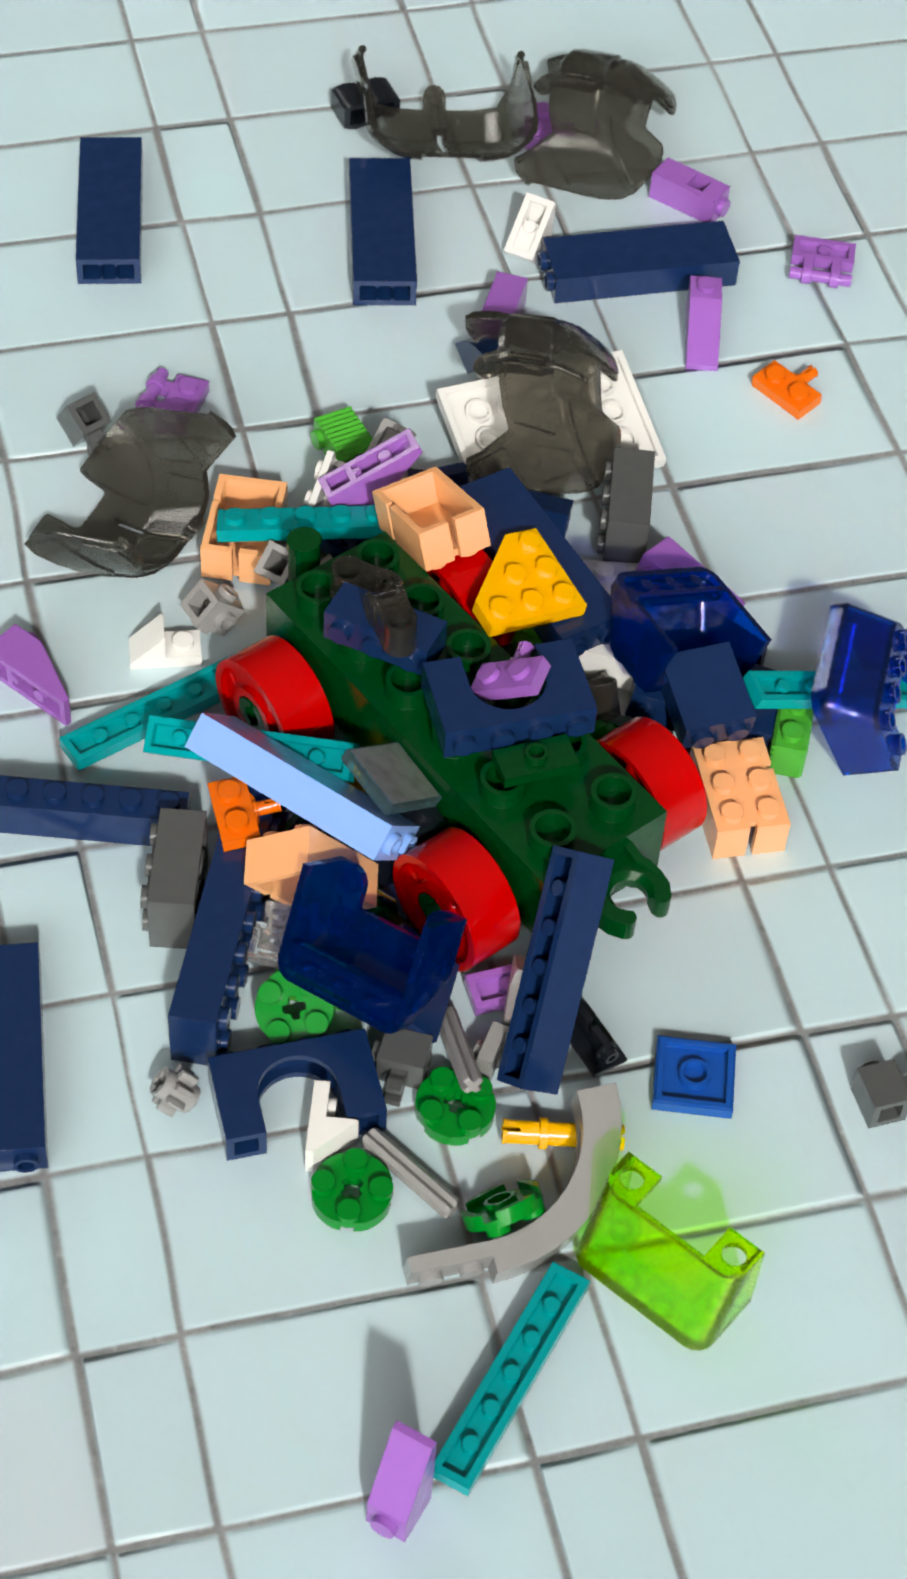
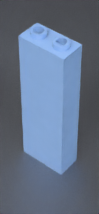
M201 713L185 745L187 749L373 861L397 860V857L416 846L418 838L415 835L420 828L416 823L239 718L229 715Z

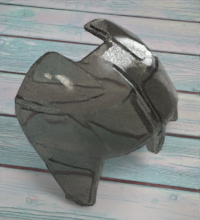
M364 45L359 46L355 55L351 58L353 74L360 93L363 94L362 101L367 131L374 142L400 157L414 160H422L424 157L474 158L480 162L507 159L521 151L534 139L538 132L537 103L532 88L528 61H524L525 53L523 51H519L515 55L511 82L497 107L465 111L446 110L444 90L436 85L428 86L424 90L422 110L394 108L378 104L371 93L363 58L366 47ZM437 135L441 137L442 146L445 152H443L437 144Z
M574 49L569 54L548 59L549 73L540 77L535 82L534 89L539 95L550 93L549 115L552 133L528 151L515 157L514 163L517 174L526 185L536 183L595 199L619 200L634 194L652 176V172L660 165L664 154L662 143L646 128L652 102L655 100L666 112L674 115L677 104L674 93L644 66L631 60L622 59L617 54L589 49Z
M477 311L465 315V327L473 342L477 343L483 337L499 340L498 350L479 356L474 362L473 369L481 379H489L499 375L502 405L509 428L481 452L466 458L467 474L475 481L510 467L526 489L556 494H579L597 489L604 480L606 460L613 461L614 448L620 447L621 442L620 427L604 414L602 410L600 370L613 381H618L619 374L616 359L610 350L584 328L564 320H558L555 317L520 313L507 314L499 311ZM551 366H558V367H560V368H562V369L553 368V367H551Z
M139 407L125 410L80 467V472L104 492L103 498L83 525L78 528L72 527L52 515H44L24 545L35 555L74 571L125 578H139L155 574L169 565L178 556L184 546L197 534L206 520L203 516L206 512L210 495L207 470L235 439L236 434L233 428L212 411L208 414L154 407ZM123 524L125 526H128L130 528H133L144 533L139 534L137 532L131 531L118 525Z

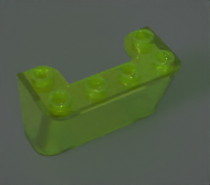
M628 1152L613 1167L577 1247V1261L585 1271L681 1345L690 1350L700 1351L707 1349L715 1343L751 1302L765 1252L730 1227L705 1255L701 1254L638 1206L659 1184L662 1176ZM632 1171L639 1173L644 1180L643 1185L636 1189L629 1188ZM729 1247H737L745 1253L746 1261L742 1265H730L722 1257L723 1250Z

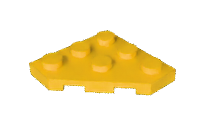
M533 528L505 534L475 600L472 611L488 637H493L582 616L585 613L587 604L538 530Z

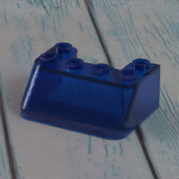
M685 567L621 572L611 585L610 648L614 658L625 667L633 677L635 684L645 693L663 689L667 682L664 670L677 652L730 642L743 678L753 668L772 640L719 576L707 568Z
M850 603L832 604L830 606L811 691L812 709L843 776L899 771L901 756L906 754L907 744L904 734L899 733L897 729L895 708L896 704H899L901 701V677L907 683V629H904L900 622Z
M343 856L303 863L277 961L281 975L287 981L381 1032L392 1034L405 1030L449 980L467 919L446 909L434 911L426 919L421 937H418L362 908L368 888V879L364 869L359 864Z

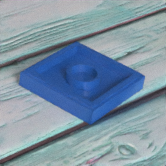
M658 1035L652 1110L731 1119L734 1102L736 1044Z

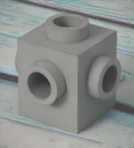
M202 578L180 603V606L198 630L205 634L211 632L223 637L235 626L236 621L245 612L237 600V592L225 583L218 585Z

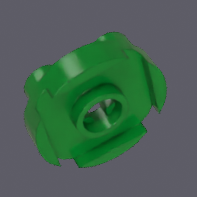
M299 967L283 969L272 974L259 987L255 1000V1016L258 1025L267 1035L268 1039L276 1044L294 1042L302 1037L316 1038L323 1036L329 1029L336 1011L335 997L329 984L317 974L310 972V970ZM291 996H296L298 1002H304L306 1005V1009L300 1011L299 1019H294L292 1013H286L285 1006L290 1003L289 998Z
M441 1066L432 1070L430 1077L425 1079L418 1088L415 1100V1115L417 1121L419 1119L420 1123L425 1127L424 1132L431 1139L452 1146L468 1144L469 1139L475 1138L479 1134L480 1138L485 1135L493 1124L496 1110V1099L492 1091L493 1086L488 1078L482 1077L483 1082L480 1084L482 1088L479 1092L471 1091L465 1093L460 1088L453 1068ZM453 1100L460 1101L461 1104L466 1106V1109L459 1108L457 1113L449 1111L450 1105L446 1103Z
M351 1148L345 1153L329 1157L319 1165L316 1172L312 1175V1207L319 1219L331 1228L340 1230L341 1226L354 1228V1232L365 1231L378 1225L389 1212L393 1198L392 1177L385 1165L373 1156L367 1155L363 1149ZM355 1185L360 1187L359 1193L361 1196L356 1198L350 1194L345 1197L343 1195L345 1186Z
M535 1180L516 1181L519 1189L507 1191L505 1185L502 1184L471 1198L465 1203L467 1211H460L465 1228L471 1233L485 1231L488 1238H496L508 1233L511 1230L510 1224L522 1219L531 1220L545 1213L546 1209L538 1182Z

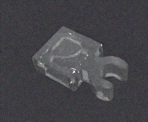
M269 901L265 906L264 922L256 921L246 961L283 970L286 966L295 930L288 928L292 925L295 910L293 906H289L286 915L277 916L273 913L274 902Z

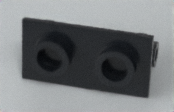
M581 997L570 1045L592 1076L595 1077L626 1062L627 1057L584 998Z

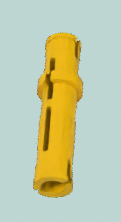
M539 1117L538 1121L502 1119L501 1131H503V1134H501V1144L537 1145V1149H547V1145L576 1147L575 1123L550 1122L548 1117ZM625 1125L621 1127L619 1151L624 1150L625 1137H622V1135L625 1134Z

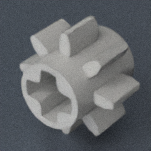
M180 1063L177 1064L174 1071L167 1067L159 1070L150 1085V1093L154 1095L152 1102L156 1104V1109L170 1117H173L176 1110L182 1113L189 1112L196 1105L200 1097L201 1090L196 1085L199 1079L194 1076L193 1071Z

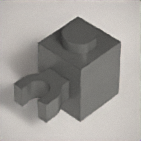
M95 392L66 406L57 416L58 422L73 447L86 441L87 453L92 462L101 456L97 450V444L103 445L107 453L117 448L114 441L103 433V430L112 420Z
M387 1025L383 1039H375L372 1055L374 1063H376L379 1080L386 1081V1095L384 1098L386 1104L400 1107L405 1086L418 1089L425 1080L432 1059V1035Z
M892 1059L884 1062L870 1061L858 1067L851 1091L868 1129L905 1120L907 1116V1075L902 1077L895 1060Z

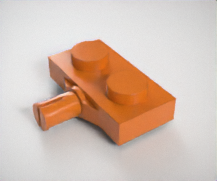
M774 360L752 376L753 387L798 420L821 403L822 394L807 384L818 376L817 369L813 368L812 365H809L801 373L795 374Z
M236 777L207 783L224 852L246 847L247 840L261 837L258 827L259 816L282 812L281 805L270 798L255 801V798L249 792L248 785Z

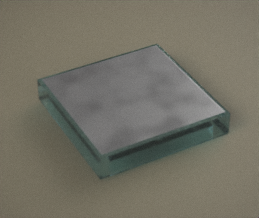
M399 742L347 749L341 757L342 762L384 815L436 807L442 799L439 792Z

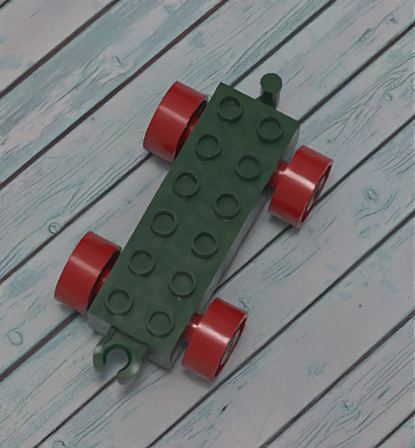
M299 527L289 532L286 537L288 582L266 593V637L219 662L216 668V685L220 701L226 715L235 716L257 730L333 740L335 724L352 743L360 745L359 748L393 743L400 744L440 796L431 797L430 800L448 823L444 830L397 857L393 865V880L398 899L407 919L420 930V935L459 964V972H465L516 941L520 934L521 923L532 933L553 845L614 860L598 926L608 935L621 939H630L634 935L637 920L635 912L619 908L611 899L613 894L626 886L637 888L643 892L649 910L654 916L665 917L669 912L672 895L669 881L657 867L660 851L699 828L707 815V798L702 779L692 758L679 740L667 728L655 720L647 717H635L597 740L589 733L578 737H568L580 762L579 772L504 788L492 761L493 750L476 752L467 756L444 758L421 689L422 676L414 672L405 671L396 665L378 658H372L363 652L337 644L323 637L324 611L343 583L347 582L447 621L446 647L437 660L460 657L471 687L482 663L506 661L512 658L503 648L511 644L515 631L488 637L472 611L475 600L493 561L481 549L475 555L469 557L456 555L455 560L447 563L443 568L426 572L384 531L320 565L321 534L310 527ZM539 692L536 696L485 701V703L502 709H517L532 704L540 698L541 693Z

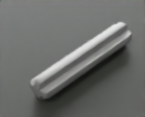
M450 1006L446 1009L440 1034L461 1090L465 1093L471 1091L477 1093L482 1088L480 1084L483 1082V1078L457 1010Z
M373 1127L365 1133L362 1138V1147L385 1165L389 1171L443 1218H449L458 1210L459 1198L379 1128Z

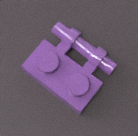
M795 235L791 264L803 267L790 266L789 278L801 280L800 283L809 285L811 281L828 284L830 288H838V286L851 287L852 275L840 272L852 273L856 243ZM813 268L826 269L830 271L816 270Z
M158 368L155 374H151L148 378L145 393L139 395L136 401L134 417L137 420L144 421L148 415L154 416L156 418V427L188 434L209 393V381L178 374L175 381L170 382L167 381L169 372L165 368ZM162 396L166 398L164 402L157 401V397Z

